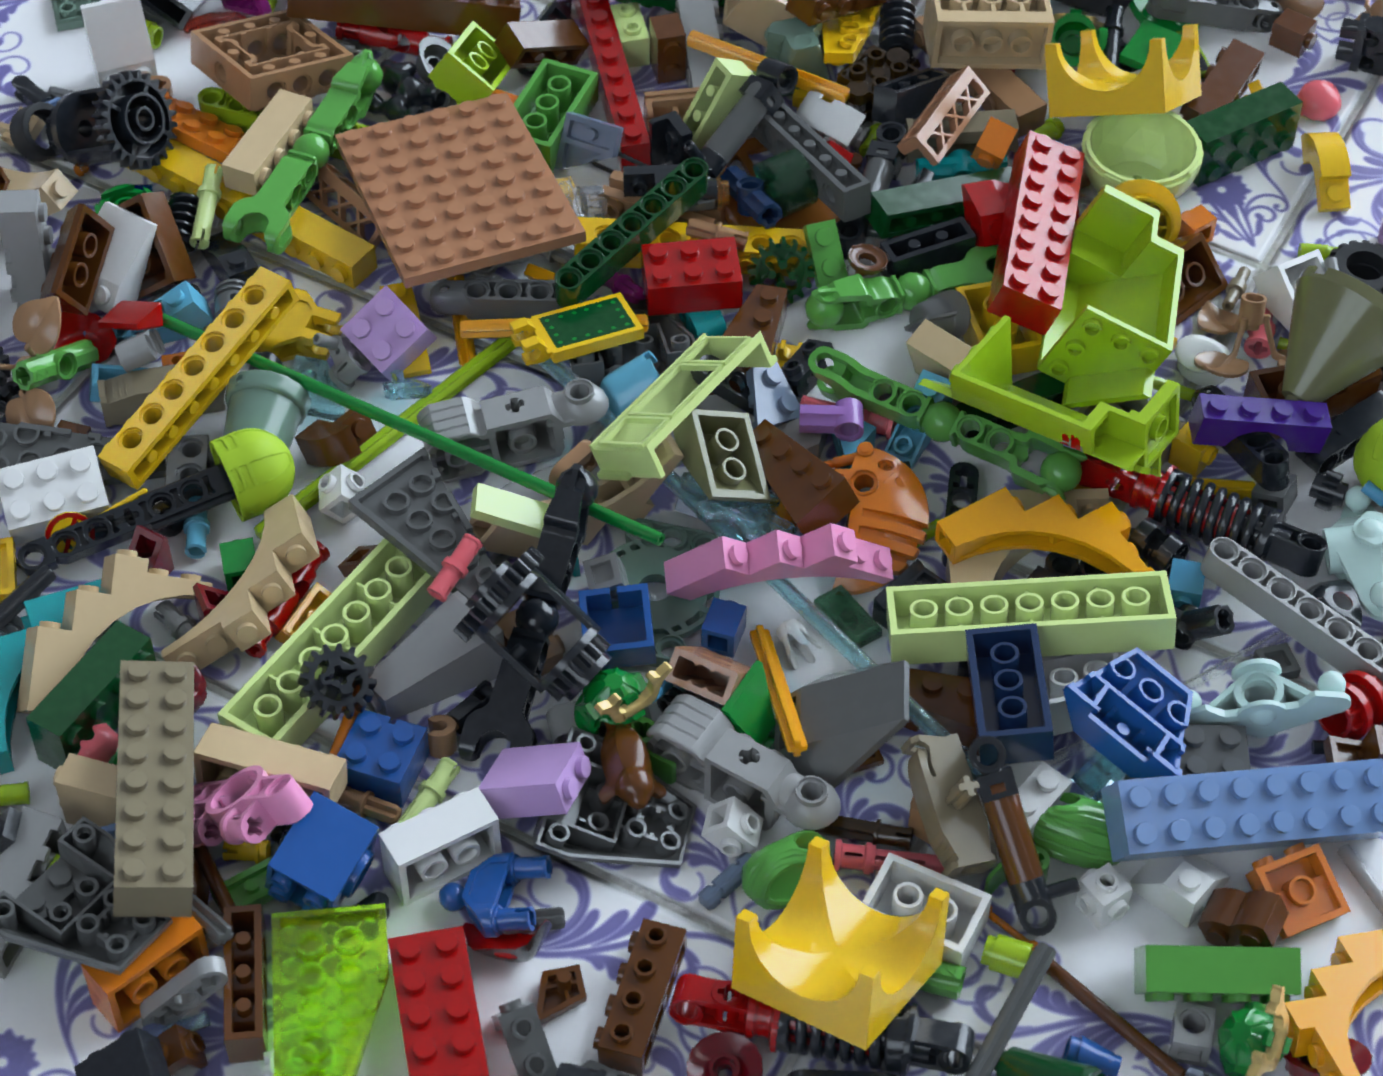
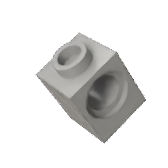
M616 552L583 561L589 590L609 587L612 602L618 601L616 586L629 585L625 566Z
M1177 1001L1172 1018L1168 1055L1173 1060L1195 1066H1207L1212 1049L1216 1008L1206 1007L1198 1002L1183 1003ZM1186 1029H1193L1198 1034L1190 1033Z

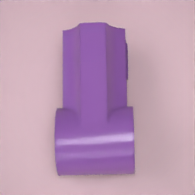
M843 398L837 401L835 405L800 404L799 433H833L842 441H856L864 433L863 404L855 398Z

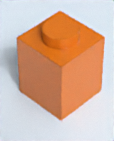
M991 116L971 158L975 159L984 168H999L1018 129Z

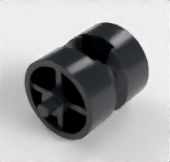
M1152 517L1145 518L1136 528L1132 527L1130 530L1131 536L1128 542L1130 541L1136 546L1144 563L1148 562V567L1153 568L1155 571L1166 570L1168 578L1172 559L1185 560L1188 555L1190 542L1175 532L1167 534V527Z

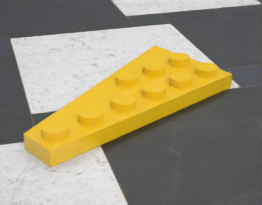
M883 4L823 22L822 49L824 63H830L834 66L854 63L880 17L879 12Z

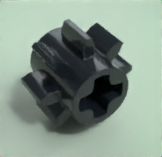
M1330 469L1327 470L1326 475L1316 474L1309 492V496L1316 499L1315 507L1326 511H1331L1332 505L1341 508L1346 491L1349 489V484L1342 482L1344 474Z

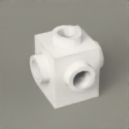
M342 464L329 473L324 474L319 479L318 484L319 511L343 524L349 522L357 515L349 510L348 500L366 488V478Z
M732 796L708 806L701 836L717 847L723 854L733 858L757 849L764 818L753 811L747 804Z
M1110 863L1105 864L1099 869L1092 868L1080 878V890L1077 892L1075 904L1098 930L1120 919L1128 912L1133 888L1128 878L1123 873L1117 872Z

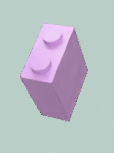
M580 742L503 748L481 782L479 789L499 819L567 814L587 778L590 776L591 763L589 758L585 756Z

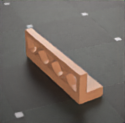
M969 66L950 75L896 147L903 155L919 149L932 166L939 164L988 97L990 91ZM968 84L978 93L976 98L969 96ZM955 102L962 103L963 116L956 114ZM942 120L949 121L950 134L943 132ZM929 138H936V153L926 142Z
M327 163L318 170L319 189L309 190L305 197L344 230L375 245L376 249L382 239L377 229L370 240L365 237V225L374 222L356 185L333 165ZM336 191L338 205L329 207L327 193ZM355 207L356 221L348 223L346 209Z

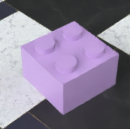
M387 285L340 329L391 382L437 339Z

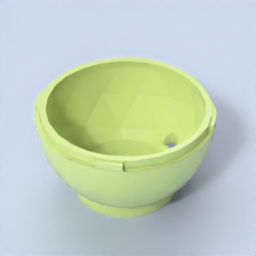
M1172 111L1156 114L1095 116L1087 125L1082 139V152L1085 153L1084 170L1098 193L1105 184L1114 188L1129 180L1148 179L1166 187L1177 199L1187 191L1194 181L1203 159L1202 143L1198 135L1180 115Z

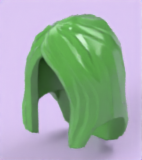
M1073 792L1063 793L1060 801L1068 803V805L1049 807L1040 815L1033 831V841L1036 846L1044 848L1050 858L1083 868L1096 869L1101 868L1107 863H1110L1112 866L1119 863L1112 862L1103 803Z
M803 830L790 834L753 853L741 868L742 888L745 894L764 909H785L800 880L807 857L808 844L816 836L823 837L813 830Z

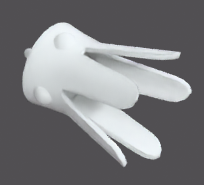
M798 619L783 621L777 628L776 635L778 640L784 644L792 668L795 670L798 667L793 646L801 652L809 663H815L816 658L807 645L808 641L818 649L822 647L808 635L804 625Z

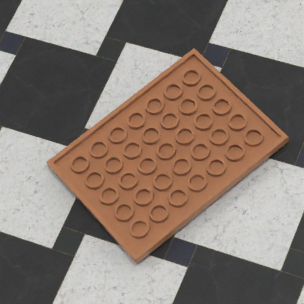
M507 92L335 134L336 146L405 289L586 242L585 229Z

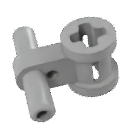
M316 333L313 336L314 345L329 350L334 365L329 369L328 374L332 382L340 389L349 391L355 385V380L360 375H365L371 370L370 361L348 338L340 335L328 336L322 333Z

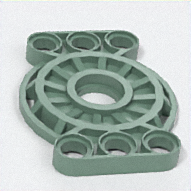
M638 518L634 520L664 533V541L667 538L676 537L682 542L677 546H669L663 541L661 546H657L643 539H635L631 536L632 534L625 532L626 543L609 553L616 552L618 557H620L625 566L629 585L650 582L666 584L665 561L690 551L701 544L718 538V536L708 531ZM720 591L694 600H687L672 595L658 601L650 600L657 664H649V666L659 667L665 661L669 663L671 657L662 654L665 648L686 646L683 639L702 628L709 610L707 608V601L712 597L719 599ZM618 601L612 602L613 609L619 608Z

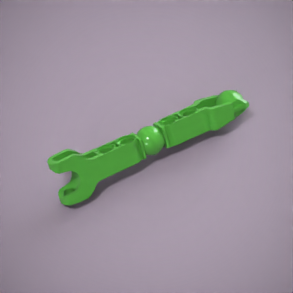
M362 50L351 62L348 61L332 78L331 88L303 129L304 135L296 139L293 148L280 160L257 194L240 199L231 206L222 223L224 239L240 243L249 234L256 232L264 233V240L267 245L266 252L281 255L293 239L292 229L289 225L290 218L313 186L315 179L319 175L318 170L328 163L329 156L333 155L334 150L338 149L335 142V134L351 130L359 119H364L372 102L373 94L381 85L383 72L378 62L373 59L372 50Z
M818 347L811 353L808 359L809 368L813 376L818 379L817 386L824 397L835 402L843 398H855L861 401L864 409L908 428L919 429L920 432H925L934 441L943 443L951 441L954 447L960 445L965 452L1007 470L1011 473L1014 483L1018 486L1040 494L1046 493L1051 497L1059 494L1066 501L1064 493L1073 490L1080 483L1082 476L1081 462L1088 460V458L1079 450L1063 446L1062 443L1030 430L1024 434L974 414L967 415L966 411H960L951 402H934L933 397L928 396V398H925L920 391L862 366L849 355L830 347ZM829 358L833 360L834 366H828L823 369L818 367V362L821 359ZM883 394H892V396L885 401L878 400V398ZM915 405L921 406L917 412L907 413L910 407ZM971 430L979 431L978 435L974 438L964 437ZM999 443L1009 444L1002 451L994 450V447ZM1034 450L1049 454L1042 461L1040 476L1021 468V465L1029 459V455Z

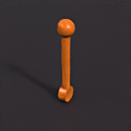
M990 906L989 919L1015 939L1034 944V950L1039 943L1035 940H1028L992 912V906Z

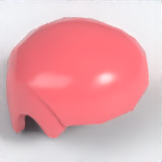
M1312 80L1304 84L1297 94V97L1303 102L1300 115H1305L1313 121L1329 120L1341 108L1339 91L1331 82L1326 80Z
M106 723L96 724L92 727L95 733L94 737L91 740L80 741L81 749L77 755L108 763L118 748V734Z

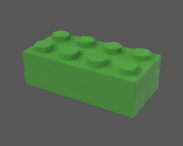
M544 58L514 102V106L550 170L553 172L566 112H575L585 116L590 114L599 100L598 72Z
M1143 945L1134 948V994H1145V1002L1174 1001V995H1183V1002L1185 1003L1213 1002V996H1221V1003L1242 1004L1244 1002H1251V996L1259 997L1260 1003L1268 1004L1273 984L1285 987L1284 1002H1289L1290 996L1302 995L1301 948Z

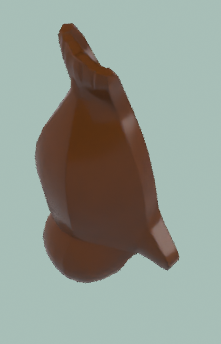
M603 722L607 732L601 747V763L606 779L604 786L598 794L600 802L607 804L617 795L631 808L640 810L648 805L652 796L662 799L666 795V788L654 778L647 746L639 734L631 728V723L611 725Z

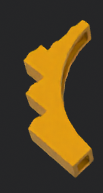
M1004 487L937 521L935 541L953 565L973 556L989 552L1033 549L1056 552L1082 560L1107 574L1155 571L1153 568L1146 566L1139 557L1136 546L1132 542H1128L1131 530L1130 520L1125 512L1119 511L1112 501L1078 518L1073 506L1069 503L1066 504L1059 494L1025 511L1021 500L1016 496L1013 497L1008 489Z
M1383 929L1337 936L1335 951L1331 955V966L1311 969L1308 986L1304 988L1305 999L1285 1002V1007L1289 1014L1287 1037L1292 1039L1290 1052L1294 1058L1308 1056L1310 1065L1318 1070L1320 1076H1360L1351 1056L1348 1031L1352 1022L1363 1008L1383 993Z

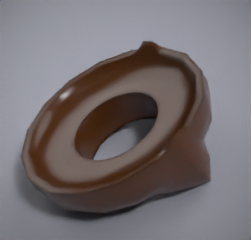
M871 244L852 245L848 252L850 266L855 270V274H860L862 277L877 275L884 271L888 264L885 252ZM868 259L872 261L874 265H864L859 260Z

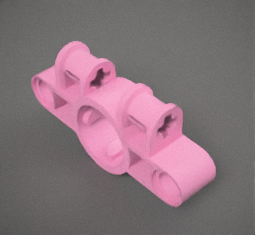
M259 765L244 768L227 780L198 783L194 785L193 848L200 847L201 845L207 847L217 846L223 840L231 845H238L243 842L250 844L260 843L275 826L294 824L305 817L312 809L313 802L290 774L268 775Z

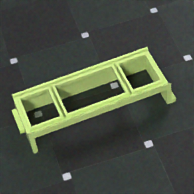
M761 331L753 338L750 336H707L706 333H703L589 445L600 468V471L597 473L598 478L601 480L629 481L632 477L662 479L666 474L654 449L736 367L771 368L778 361L776 355L770 354ZM709 354H710V355H713V356H715V357H717V358H719V359H721V360H699V359H700L702 356H704V355H709ZM691 371H713L700 385L695 382Z

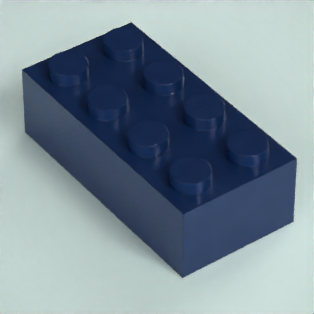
M1037 623L965 630L967 665L977 737L990 735L1001 741L1006 749L1007 757L1005 764L1054 760L1053 725ZM983 744L978 748L980 763L991 764L996 760L997 749L994 745Z

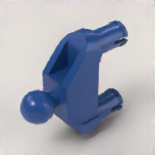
M514 852L495 854L470 871L465 887L455 882L445 884L439 892V902L443 908L452 912L461 910L465 906L470 921L485 938L498 937L504 931H533L535 929L534 926H536L534 907H508L515 886H517L521 879L551 878L553 872L552 859L550 855L520 857Z

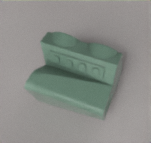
M796 17L771 23L764 34L767 42L765 57L777 59L793 65L797 69L831 81L821 50L823 23L809 27ZM793 89L790 93H788V94H786V95H785V94H781V96H782V97H785V96L793 95L794 89Z

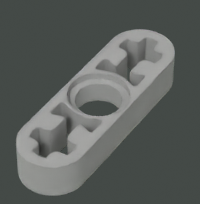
M219 956L199 958L143 1000L140 1004L143 1027L148 1030L166 1029L221 989L228 982L225 960Z

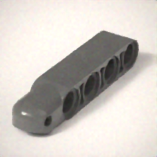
M1148 0L1146 4L1147 12L1155 18L1262 33L1271 32L1273 22L1283 12L1282 6L1271 0Z
M486 278L444 280L431 289L429 298L432 310L438 314L465 315L471 320L531 318L534 315L563 308L557 304L555 299V280ZM443 287H447L449 290L441 291L440 289Z

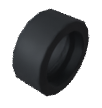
M37 102L19 109L12 117L10 138L16 150L30 161L43 162L58 156L51 145L47 149L39 146L33 140L29 130V121L33 115L41 118L45 124L47 123L46 118L51 113L50 108L55 107L50 103Z

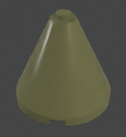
M1313 265L1306 267L1302 271L1295 284L1282 385L1284 400L1323 402L1383 367V294L1357 278L1336 269L1328 268L1323 275L1315 273L1318 267Z

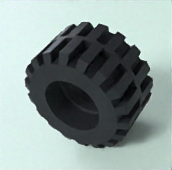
M1353 240L1349 241V244L1342 243L1338 245V249L1334 248L1330 252L1328 257L1337 258L1339 271L1357 278L1383 294L1382 244L1377 242L1372 244L1367 240L1362 242Z

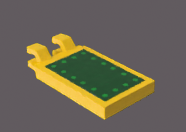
M621 292L531 316V319L523 317L509 322L510 329L513 332L510 335L511 341L515 347H522L524 353H521L522 360L526 366L543 363L550 358L553 363H558L644 339V328Z

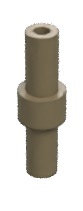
M1246 266L1239 268L1235 278H1232L1226 287L1227 295L1222 303V308L1225 311H1232L1237 301L1241 299V295L1247 289L1246 282L1251 271Z

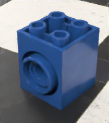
M313 791L310 796V800L313 802L312 809L305 817L292 825L267 865L265 888L269 889V895L282 903L290 901L299 906L302 914L309 919H317L319 921L322 919L326 922L327 919L334 916L345 897H352L365 877L375 856L373 850L379 827L320 793Z

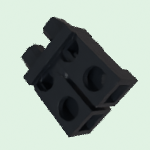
M1361 12L1360 20L1343 18L1339 37L1352 39L1355 42L1339 40L1335 59L1350 62L1349 71L1358 72L1359 69L1365 73L1383 76V17H1370V13Z

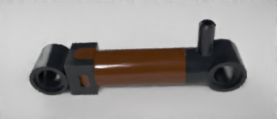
M981 735L975 738L969 745L968 759L972 766L981 772L980 775L974 776V778L979 783L978 791L1018 920L1027 933L1034 936H1044L1052 931L1057 921L1052 899L1078 892L1080 887L1075 877L1047 885L1012 768L1010 766L1003 767L1007 757L1006 749L1003 743L996 737ZM983 744H992L997 749V758L991 764H982L977 759V750ZM1034 906H1041L1047 910V918L1040 925H1033L1027 921V913Z

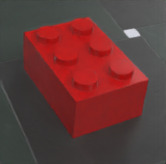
M735 237L641 245V272L648 316L742 307L743 279Z

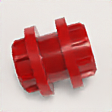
M1351 670L1342 675L1346 681L1344 693L1350 696L1351 707L1341 713L1319 719L1318 722L1331 736L1358 740L1365 736L1374 725H1381L1383 723V682L1375 675L1360 670Z

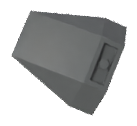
M646 298L644 301L640 300L638 304H633L626 300L634 314H646L648 316ZM669 314L648 316L649 328L648 332L644 333V339L569 359V363L574 374L580 378L588 379L600 387V383L606 375L649 350L658 360V362L654 363V367L659 375H661L695 342V338L692 333Z
M902 660L828 674L790 693L808 744V749L801 752L799 757H794L793 753L787 752L776 716L774 749L781 752L792 762L797 773L803 776H818L836 788L909 722V663Z
M571 726L565 743H581L585 756L590 760L591 773L567 814L538 816L533 832V847L571 861L680 868L697 805L655 774H653L654 778L666 788V795L662 799L652 796L648 805L640 810L631 808L617 795L609 803H601L598 794L604 786L606 779L601 763V747L604 738Z
M83 816L57 840L60 858L16 899L4 890L0 893V937L15 944L120 975L172 924V918L113 917L115 839L110 833Z

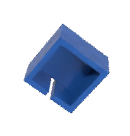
M648 583L616 586L619 608L615 609L612 607L609 587L578 591L580 609L602 628L598 633L611 644L606 652L612 658L601 670L657 664ZM581 623L583 636L589 629Z
M368 710L359 713L337 754L338 757L347 760V786L363 792L372 791L376 798L403 808L430 754L427 727L397 719L395 724H392L391 717Z

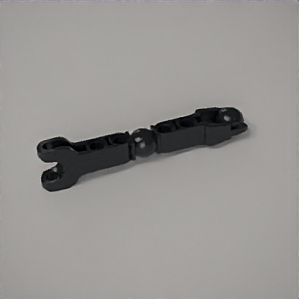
M576 463L562 472L556 481L555 495L545 513L544 525L536 549L545 557L537 569L565 595L579 550L585 541L589 508L597 498L599 488L596 477L590 471L584 469L582 465ZM536 581L525 593L526 600L522 601L516 610V627L512 629V634L509 637L506 648L511 651L518 642L524 645L529 652L521 662L540 679L550 646L548 637L554 633L558 626V610H561L562 604ZM503 659L488 704L472 712L464 722L458 746L459 756L463 760L476 761L479 759L486 744L495 738H504L510 741V748L538 746L537 736L528 721L537 690Z

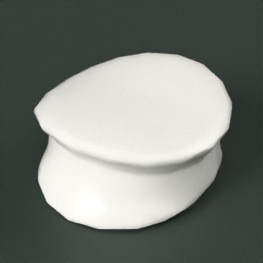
M1192 334L1180 339L1175 347V356L1177 358V369L1181 375L1200 386H1216L1226 380L1225 377L1216 376L1194 365L1195 356L1204 351H1217L1229 356L1230 352L1224 345L1204 335Z

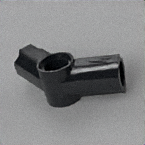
M1183 604L1180 607L1174 606L1177 618L1175 648L1188 650L1196 640L1227 635L1235 627L1233 621L1234 613L1228 605L1221 606L1218 604L1204 608H1198L1190 604Z

